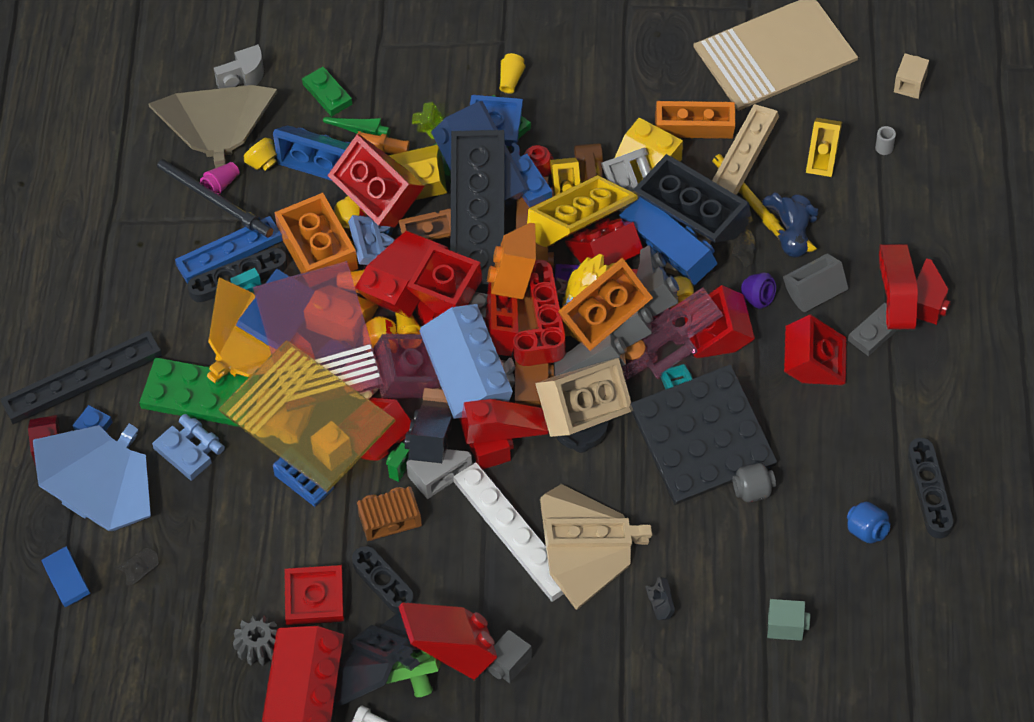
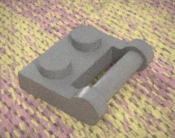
M644 147L601 163L607 180L633 192L638 182L630 161H637L644 178L651 171L646 155H648L646 148ZM629 205L620 209L619 213L623 212Z

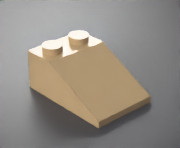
M619 358L535 383L550 437L570 435L631 412L629 408L631 400Z

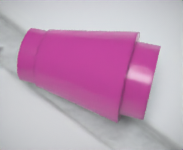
M230 162L205 172L200 179V183L220 194L240 172L236 164Z

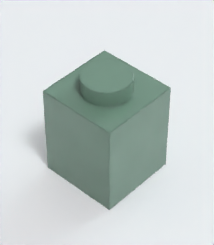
M770 599L767 638L802 641L803 630H809L810 613L805 612V601Z

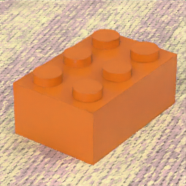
M323 193L275 212L277 228L282 234L283 242L309 289L337 278L339 273L352 272L358 269L356 250Z

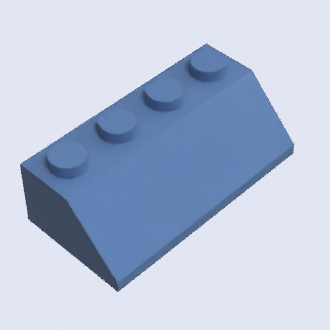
M477 304L451 307L420 328V334L454 419L462 418L464 402L487 399L509 402L513 391Z

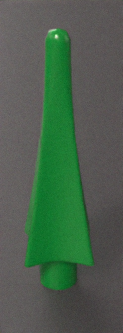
M323 118L324 123L358 134V131L378 136L386 134L389 137L391 132L390 127L381 126V118Z

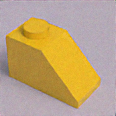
M822 118L815 119L806 173L832 177L842 122Z
M576 158L550 160L554 196L580 184L579 162Z

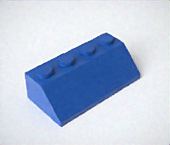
M288 125L277 128L273 132L278 165L328 180L331 179L327 175L351 143L332 139L327 135L315 134L303 128H295Z

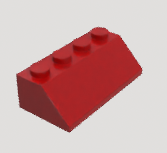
M319 626L288 627L277 630L262 722H331L344 634Z

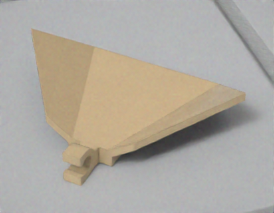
M562 484L545 493L540 499L549 574L576 610L630 566L632 541L635 544L648 545L649 538L652 536L651 525L630 526L629 518H625L623 514Z

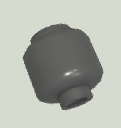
M757 463L740 467L736 475L733 476V486L736 496L749 503L769 498L772 487H776V480L772 470L768 471L764 464Z

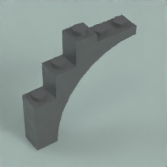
M650 245L641 249L640 264L636 274L653 299L591 351L580 343L567 352L563 359L554 362L555 376L614 358H619L621 367L626 365L625 352H627V347L652 334L651 322L653 321V316L678 303L677 291H679V286L672 276L668 277L665 273L664 267L666 262L660 252L655 253Z

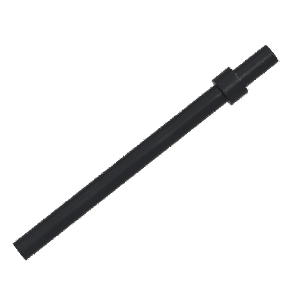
M161 159L158 162L157 167L242 221V225L249 230H256L267 238L272 236L273 229L261 222L260 217L254 213H247L166 160Z

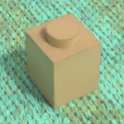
M904 54L896 75L894 92L919 99L927 77L929 60L919 56Z

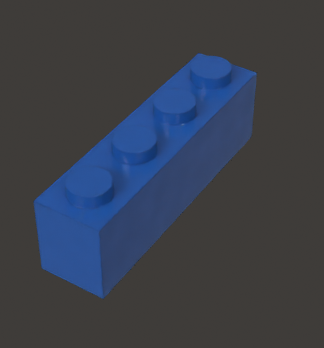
M638 197V200L634 201L619 215L622 221L634 222L639 239L645 245H650L655 253L660 252L664 260L682 276L689 278L693 285L699 282L717 265L713 256L715 251L707 241L703 240L700 242L690 227L686 226L683 228L679 220L666 214L641 197Z

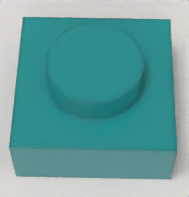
M255 268L231 278V283L252 292L254 295L262 289L260 276Z

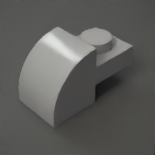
M255 45L234 52L236 61L214 68L216 84L219 89L235 87L242 83L245 86H256L264 74L260 47Z

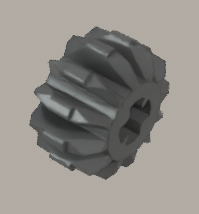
M253 615L250 623L241 621V629H235L234 649L238 651V657L241 660L247 658L250 665L259 660V663L263 666L265 658L272 660L278 630L275 621L268 623L265 615L260 621H257Z

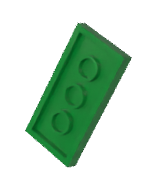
M155 358L139 403L141 409L179 416L187 414L190 418L245 428V424L240 426L239 423L252 411L253 405L237 422L233 419L257 395L258 390L231 417H228L227 414L260 381V377H246L239 374L234 377L228 372L216 383H213L207 377V374L211 371L210 367Z

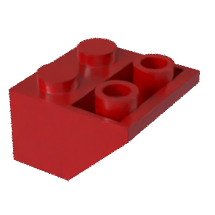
M601 219L594 223L595 227L591 229L583 228L573 233L572 238L565 240L566 246L581 264L587 257L592 259L598 254L604 255V265L609 266L621 258L627 260L639 254L640 250L643 249L634 222L622 221V219Z

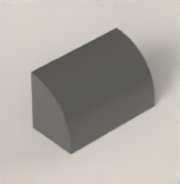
M825 254L783 276L790 297L803 312L848 290L842 262L829 254Z

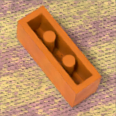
M657 101L655 126L677 138L733 139L735 102Z

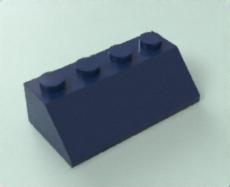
M478 101L446 117L431 131L450 170L451 131L498 130L483 101ZM505 145L506 211L529 189Z

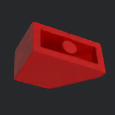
M926 258L917 279V318L937 325L940 316H946L950 306V301L946 300L948 288L933 261Z

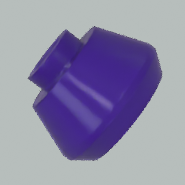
M769 273L754 274L743 281L741 291L745 300L755 308L763 309L773 301L776 293V283Z

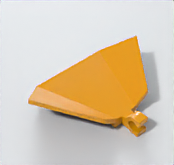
M220 277L217 284L208 341L216 354V362L210 366L209 369L211 371L207 374V377L213 383H216L228 372L234 377L238 374L246 377L266 375L292 348L296 351L277 370H281L298 352L302 355L291 366L297 365L304 357L308 359L306 362L315 360L311 345L298 333L281 354L237 327L236 324L256 295ZM317 364L312 365L309 369L314 368Z

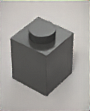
M508 630L494 645L498 657L488 666V670L497 679L503 678L508 683H511L532 659L531 645Z

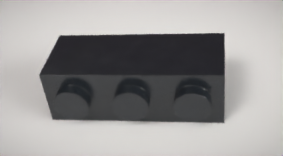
M423 400L420 409L415 410L414 421H411L409 432L405 436V449H409V460L443 463L455 429V419L448 403Z

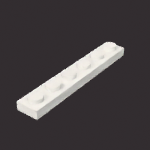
M474 463L453 476L457 487L548 598L553 602L564 593L549 574L546 546L480 466Z

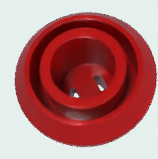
M539 145L528 148L524 155L528 154L543 177L551 175L550 160L555 159L548 149Z

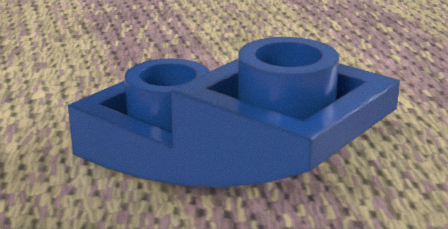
M67 546L41 560L64 607L78 602L90 594L86 582Z

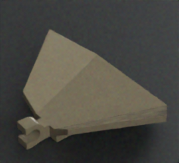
M247 85L176 93L149 103V107L191 149L206 153L207 157L214 156V165L217 168L226 164L225 155H231L233 149L246 141L277 94V89Z

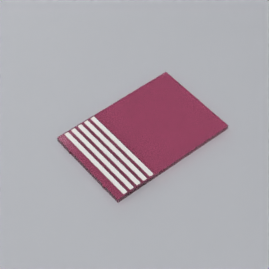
M347 261L253 287L274 365L292 348L296 350L276 370V373L278 374L298 352L302 354L278 379L279 382L304 357L308 359L281 386V391L310 361L314 363L283 395V398L316 365L320 368L285 404L287 413L384 386Z

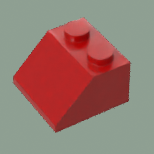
M431 243L409 281L407 289L432 311L441 315L451 307L469 304L483 279L480 262Z
M723 285L683 312L693 355L696 358L734 353L755 339L744 295Z
M812 315L787 325L785 331L784 372L801 383L845 384L846 337Z
M370 398L338 428L350 438L352 451L362 459L377 461L388 454V449L394 443H399L405 439L406 433L410 429L411 420L397 400Z

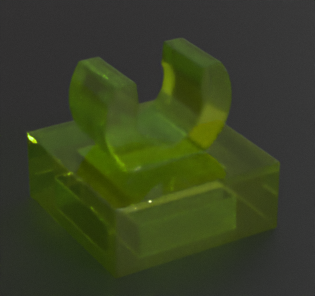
M433 102L424 103L422 113L417 112L413 114L412 124H418V132H427L429 137L434 139L431 131L442 122L443 116Z

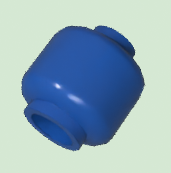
M866 501L853 506L848 512V530L862 541L871 544L881 541L887 536L890 530L889 516L876 505Z

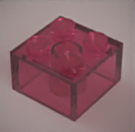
M421 334L381 335L372 352L374 355L373 359L376 362L374 365L378 369L376 373H379L380 376L377 378L382 398H423L424 388H440V382Z

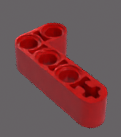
M880 245L879 266L887 297V330L915 329L918 288L908 245Z
M535 260L528 287L536 329L521 331L513 339L514 359L522 366L553 363L560 361L565 356V332L562 318L558 312L560 307L552 267L545 260Z

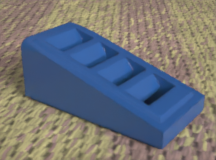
M290 448L273 465L275 476L314 507L334 489V486L293 448ZM300 470L303 471L298 477H293ZM309 477L312 478L305 486L302 485ZM317 484L321 485L313 494L310 493Z

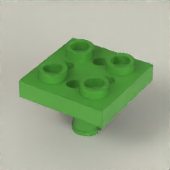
M412 650L413 653L410 655L414 659L417 658L420 664L410 671L401 662L397 661L392 667L386 684L410 678L415 697H423L433 691L427 674L438 672L442 662L422 650Z

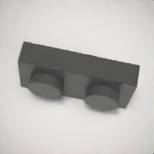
M886 303L882 304L849 334L848 341L867 356L872 354L898 330H887Z

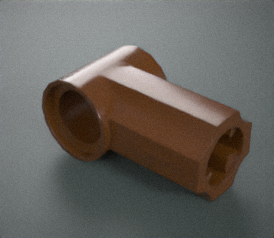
M601 143L575 145L574 152L575 158L579 162L580 184L597 175L603 178Z

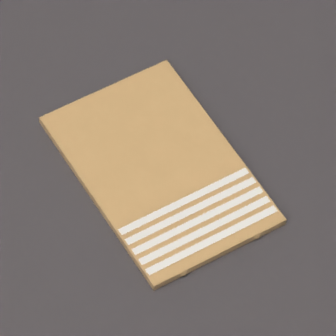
M798 0L694 43V48L702 58V61L709 68L731 102H735V107L738 111L858 60L856 53L817 0Z

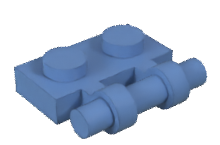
M184 414L179 419V423L184 426L182 431L179 432L175 427L171 426L152 445L154 450L192 481L211 464V459L207 454L212 450L219 455L225 447L219 442V438L214 433H208L204 430L202 424L196 418L191 419L187 414ZM194 436L202 441L198 446L190 441Z

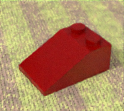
M360 134L354 137L327 175L379 226L396 227L399 220L402 219L425 187L409 170Z
M405 231L367 265L355 289L369 302L410 318L420 299L407 289L409 281L431 243L447 250L449 248Z
M401 603L398 606L410 644L471 679L475 680L498 657L493 645L494 640L487 629L488 623L481 614L477 612L472 613L463 607Z

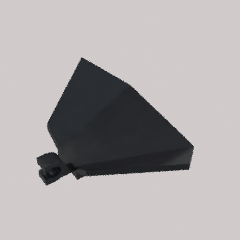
M400 612L396 613L380 627L370 625L349 641L352 648L340 657L333 709L386 685L392 667L397 661L401 662L410 671L420 664L417 658L414 659L410 655L413 653L412 650L420 649L410 644Z

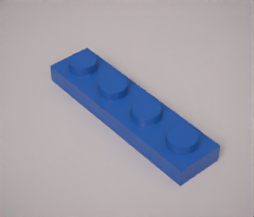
M268 216L261 220V222L273 229V234L269 238L256 230L251 231L244 227L176 258V266L187 284L196 275L246 258L283 241L282 234L272 218Z

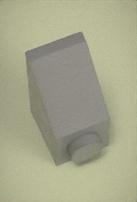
M447 449L442 464L409 460L406 462L407 474L423 495L429 499L453 483V476L472 465L471 454L467 451Z

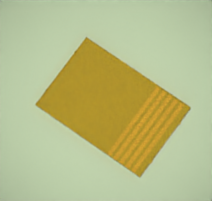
M287 340L219 408L222 414L326 492L346 474L395 422L393 417Z

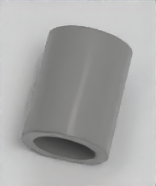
M884 126L878 130L875 149L879 154L888 155L892 153L896 135L893 128Z

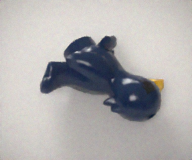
M774 192L762 200V204L765 207L771 208L779 214L786 228V231L779 230L780 235H778L783 251L788 256L796 258L806 252H812L817 249L808 240L805 233L808 223H814L817 220L815 216L818 215V209L814 208L807 198L801 195L782 198L778 193Z

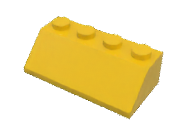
M597 175L529 208L527 224L535 223L536 243L547 247L638 200V196Z

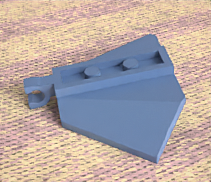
M128 424L118 441L112 439L100 425L33 440L39 487L60 499L64 506L84 519L88 517L106 530L114 531L147 519L151 515L146 455L128 449L137 437L138 429L133 425Z

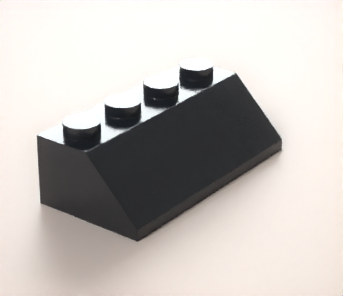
M668 154L633 189V193L715 243L736 239L752 221L747 201Z

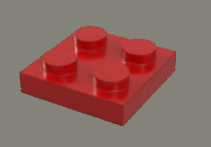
M342 565L285 569L286 625L344 621Z

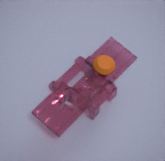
M701 288L670 310L666 309L653 316V321L651 322L652 334L627 347V352H625L626 365L622 366L625 381L646 367H649L656 379H659L661 373L692 353L694 355L698 352L689 338L723 316L704 288ZM678 318H688V321L684 326H674L675 321ZM672 340L676 346L685 343L684 346L657 364H653L658 359L655 351L668 341Z

